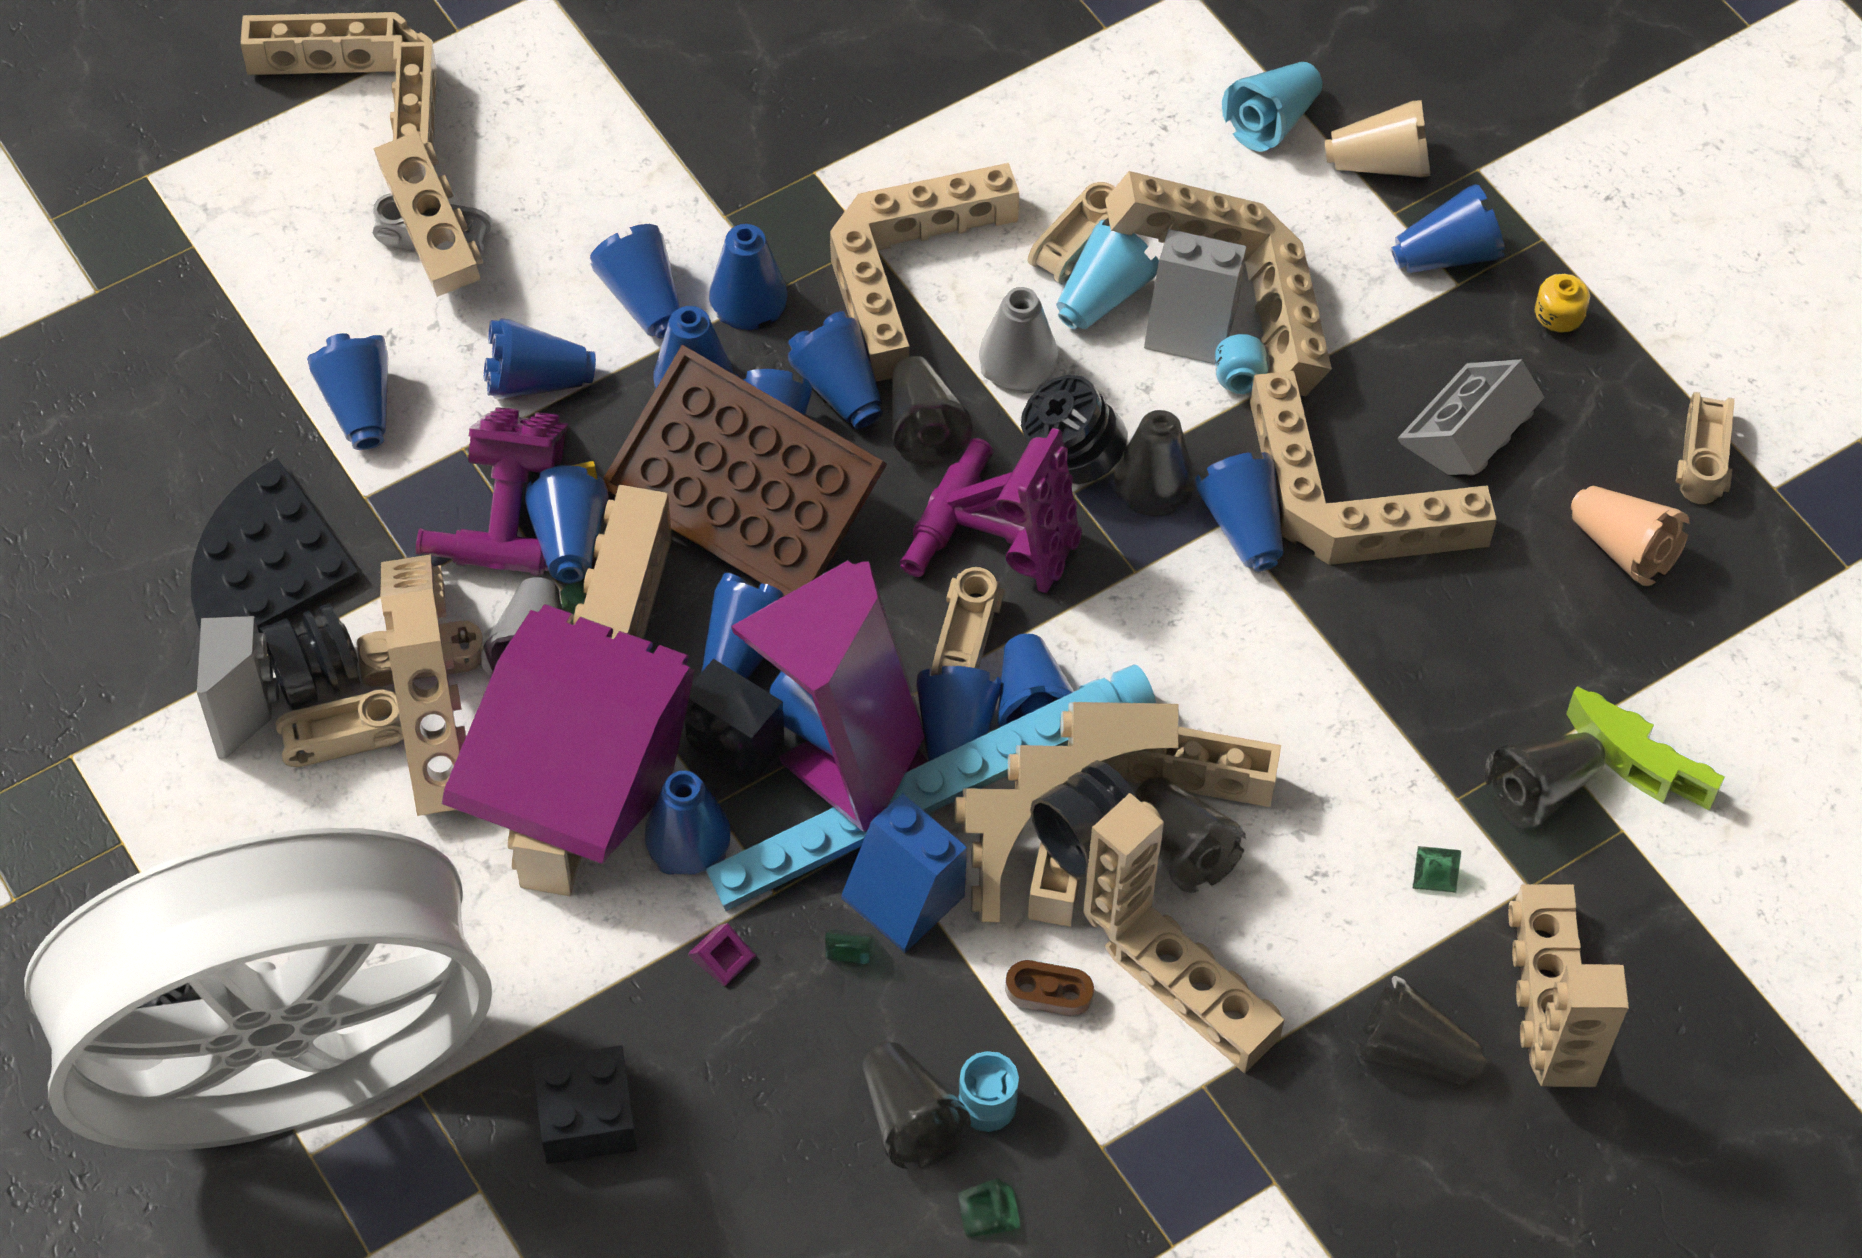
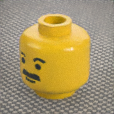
M1555 274L1546 278L1540 286L1536 300L1535 314L1537 320L1547 329L1560 333L1570 332L1578 328L1585 319L1589 305L1590 293L1588 287L1581 279L1569 274Z

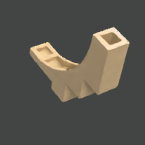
M1069 703L1068 711H1062L1061 737H1068V746L1017 745L1016 754H1009L1008 780L1015 781V789L963 788V797L955 798V824H962V832L980 833V842H972L971 850L972 868H979V886L971 887V912H978L979 921L1000 922L1001 875L1019 833L1031 817L1030 808L1032 801L1053 787L1063 784L1068 780V777L1081 772L1082 768L1096 760L1103 761L1123 753L1144 749L1178 748L1179 704Z

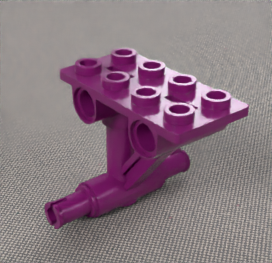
M495 407V411H490V413H487L469 428L468 435L470 437L468 462L492 466L491 478L495 479L488 532L461 529V531L457 530L456 534L420 528L416 541V555L431 554V556L452 558V562L458 566L469 564L500 570L528 572L532 576L544 575L545 571L549 572L538 539L517 536L523 484L528 482L529 471L541 473L546 469L553 468L554 465L561 464L568 424L559 422L560 416L535 413V416L531 418L519 417V410Z
M1052 428L1047 438H1033L1013 472L981 482L980 473L994 451H992V446L985 440L973 438L970 440L969 446L959 463H954L947 469L941 483L932 492L927 507L913 528L914 540L904 557L900 560L901 568L909 575L921 577L925 573V569L935 551L943 549L956 527L961 525L1006 538L1007 543L1012 544L1006 554L1005 560L1007 564L1017 573L1035 578L1038 591L1047 593L1053 581H1058L1061 578L1065 567V560L1071 549L1075 550L1078 547L1082 536V528L1078 525L1076 514L1077 501L1073 498L1071 487L1072 475L1069 474L1067 465L1068 451L1064 447L1062 432L1059 429Z

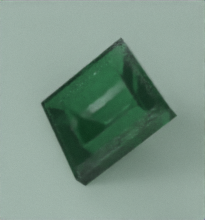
M1417 846L1412 888L1456 893L1461 850Z

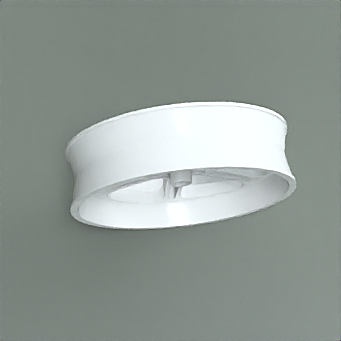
M363 828L299 829L239 839L189 853L145 870L97 895L65 918L43 940L28 964L24 979L25 997L30 1011L40 1022L52 1049V1071L48 1082V1097L53 1113L72 1132L106 1145L141 1150L202 1149L255 1141L343 1115L376 1102L426 1075L460 1049L476 1032L490 1008L492 999V984L488 972L481 961L474 955L463 934L461 914L463 890L456 867L446 855L435 847L421 840L398 833ZM377 944L416 947L403 960L358 970ZM298 951L279 968H276L272 962L245 964L270 956ZM186 983H189L202 998L195 1001L138 1008Z

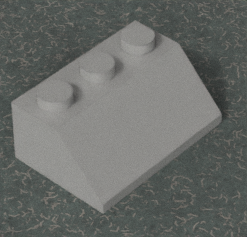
M1522 359L1467 363L1398 437L1401 445L1448 475H1475L1485 469L1489 458L1510 441L1511 434L1517 427L1532 417L1534 414L1533 410L1545 397Z
M254 616L201 618L197 696L217 758H227L271 720L272 703H279V681L277 677L273 678V660L271 655H267L266 634L258 632Z

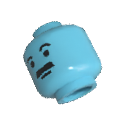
M1237 334L1229 336L1220 342L1215 352V369L1219 384L1237 394L1252 392L1254 375L1268 373L1267 352L1264 344L1258 338L1248 334Z

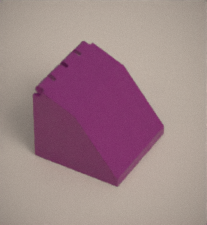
M846 561L731 627L735 635L809 692L815 702L833 756L806 741L779 757L781 764L865 832L869 829L872 820L888 807L925 735L912 688L869 561L857 564Z
M544 604L539 612L529 611L498 659L444 788L442 804L603 864L653 808L664 782L674 772L695 670L687 666L689 656L661 645L657 647L654 654L650 653L649 650L653 647V643L622 631H619L616 637L611 639L613 628L583 617H579L576 623L572 625L570 621L573 620L574 614Z

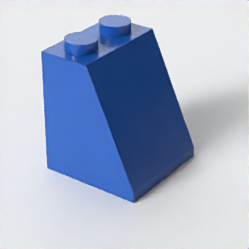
M902 793L872 820L842 892V900L905 953L965 897L967 847Z

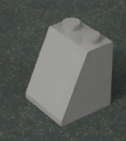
M1168 229L1159 259L1144 348L1215 364L1216 347L1222 340L1230 336L1237 311L1247 246Z

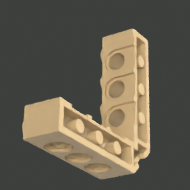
M396 12L243 15L240 45L247 75L395 71L396 82H392L391 87L394 112H390L393 140L418 131L423 144L430 142L434 149L437 67L433 42L422 32L418 34L408 27L407 21ZM420 175L413 176L408 182L419 183L425 177Z
M1009 163L858 193L830 231L831 263L849 318H855L862 328L876 382L909 375V344L878 250L891 248L892 244L920 239L922 242L929 240L930 236L958 231V234L965 233L966 229L993 223L999 226L1018 222L1020 192Z
M1133 171L1127 172L1105 199L1111 231L1131 236L1135 233L1156 238L1158 242L1164 243L1168 229L1247 246L1244 262L1248 279L1253 283L1257 301L1254 307L1256 313L1260 315L1264 335L1261 339L1262 343L1267 347L1271 366L1268 371L1269 373L1294 371L1299 394L1306 396L1332 368L1303 242L1263 203Z
M1294 371L1254 375L1250 405L1261 453H1269L1275 463L1282 537L1294 544L1299 541L1315 551V557L1328 565L1490 546L1497 519L1488 486L1326 503Z
M431 554L381 562V604L417 816L457 810L443 805L442 799L444 788L466 738L465 726L456 727L454 711L462 710L458 684L449 685L447 669L455 668L451 643H442L439 618L447 617L441 565H432ZM428 672L435 675L438 682L433 688L424 690L418 688L413 680L418 674ZM436 714L444 719L445 724L439 730L429 731L422 727L421 721L427 715ZM436 756H444L452 762V765L444 772H435L429 768L428 763Z
M1178 727V748L1138 750L1123 753L1101 762L1107 763L1118 771L1127 782L1270 807L1281 745ZM1040 842L1029 895L1028 919L1071 927L1080 879L1071 876L1063 870L1049 855L1042 842Z
M1129 793L1092 827L1083 913L1092 927L1097 928L1100 925L1110 939L1105 948L1118 965L1245 1074L1280 1040L1285 1019L1282 1018L1279 1009L1267 999L1261 1000L1249 990L1247 983L1238 973L1231 970L1228 972L1215 961L1214 955L1205 945L1199 942L1194 943L1182 933L1180 925L1171 916L1161 915L1152 907L1164 821L1151 804L1147 802L1141 803ZM1165 954L1172 955L1177 961L1165 962L1159 956ZM1197 982L1205 983L1211 989L1200 991L1192 987V984ZM1227 1011H1237L1244 1018L1231 1019L1224 1013Z
M1521 884L1516 901H1510L1508 911L1510 927L1517 928L1518 940L1513 941L1514 967L1521 968L1522 979L1517 981L1516 1000L1518 1007H1524L1526 1021H1521L1520 1025L1521 1046L1529 1050L1530 1065L1541 1087H1596L1628 1010L1624 965L1581 964V947L1578 938L1574 885ZM1536 930L1546 931V932H1548L1552 937H1550V938L1542 937V936L1538 935L1535 931H1536ZM1539 970H1549L1552 973H1554L1556 977H1546L1539 972Z

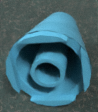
M1299 62L1241 78L1224 91L1221 101L1224 120L1226 123L1231 121L1236 130L1233 136L1241 144L1255 151H1267L1282 142L1322 91V78L1318 70L1307 62Z
M1101 220L1094 227L1056 303L1059 310V319L1071 329L1075 330L1078 327L1087 329L1154 279L1158 270V258L1155 256L1152 260L1149 259L1144 253L1149 246L1135 233L1131 236L1111 231L1110 225L1105 226V220Z

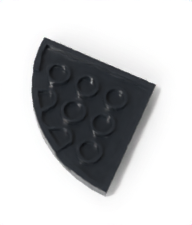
M275 458L257 469L233 489L215 510L198 542L193 559L191 600L200 633L201 618L254 616L258 632L261 633L260 628L289 619L354 584L360 578L358 570L279 459Z

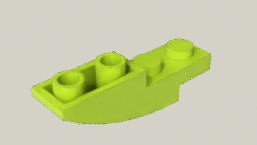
M1578 686L1576 687L1566 714L1586 744L1607 766L1637 789L1661 803H1664L1669 792L1672 791L1707 810L1711 809L1725 779L1724 776L1715 772L1707 764L1697 763L1677 753L1667 744L1657 743L1649 739L1654 724L1646 721L1638 713L1626 711L1606 701L1598 693L1588 692Z

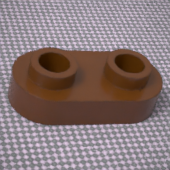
M1023 960L1015 963L1008 970L1005 991L1009 1000L1019 1007L1076 1016L1084 1013L1091 1006L1094 984L1090 976L1080 969ZM1030 984L1035 989L1031 992H1024L1020 989V986ZM1074 992L1079 997L1075 1000H1069L1064 997V994Z

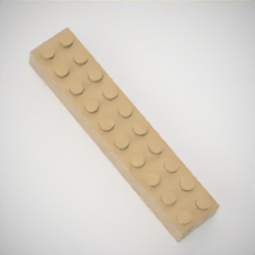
M619 485L615 500H608L604 515V523L607 524L605 534H598L596 538L594 558L597 561L595 568H588L586 572L584 593L587 595L584 604L578 603L576 606L573 625L579 617H583L613 628L611 639H614L619 631L644 639L672 541L668 493ZM510 830L508 849L513 850L511 867L512 870H517L520 888L571 897L582 856Z

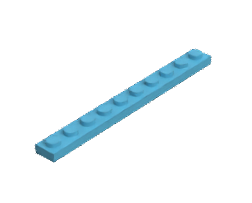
M1097 681L906 772L889 805L903 793L927 814L954 802L956 797H963V788L981 789L1008 776L1009 754H1016L1017 745L1068 746V737H1061L1062 711H1068L1069 703L1109 702ZM833 807L706 868V871L725 911H728L861 847L867 831L863 832Z

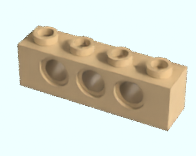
M418 131L373 148L378 165L436 297L481 280L477 265L483 263L482 257L475 241L467 243L463 232L468 230V226L460 208L452 210L448 201L454 195L446 176L438 177L433 166L439 164L432 144L430 142L423 144ZM420 175L425 177L419 183L408 182L413 176ZM427 209H439V212L434 216L427 217L422 215ZM451 241L454 243L447 250L437 249V246L442 242Z

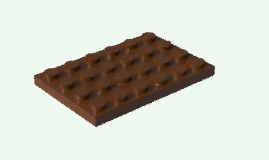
M682 345L603 480L608 491L616 495L619 485L668 493L671 529L759 582L779 589L783 592V596L823 574L883 473L887 463Z

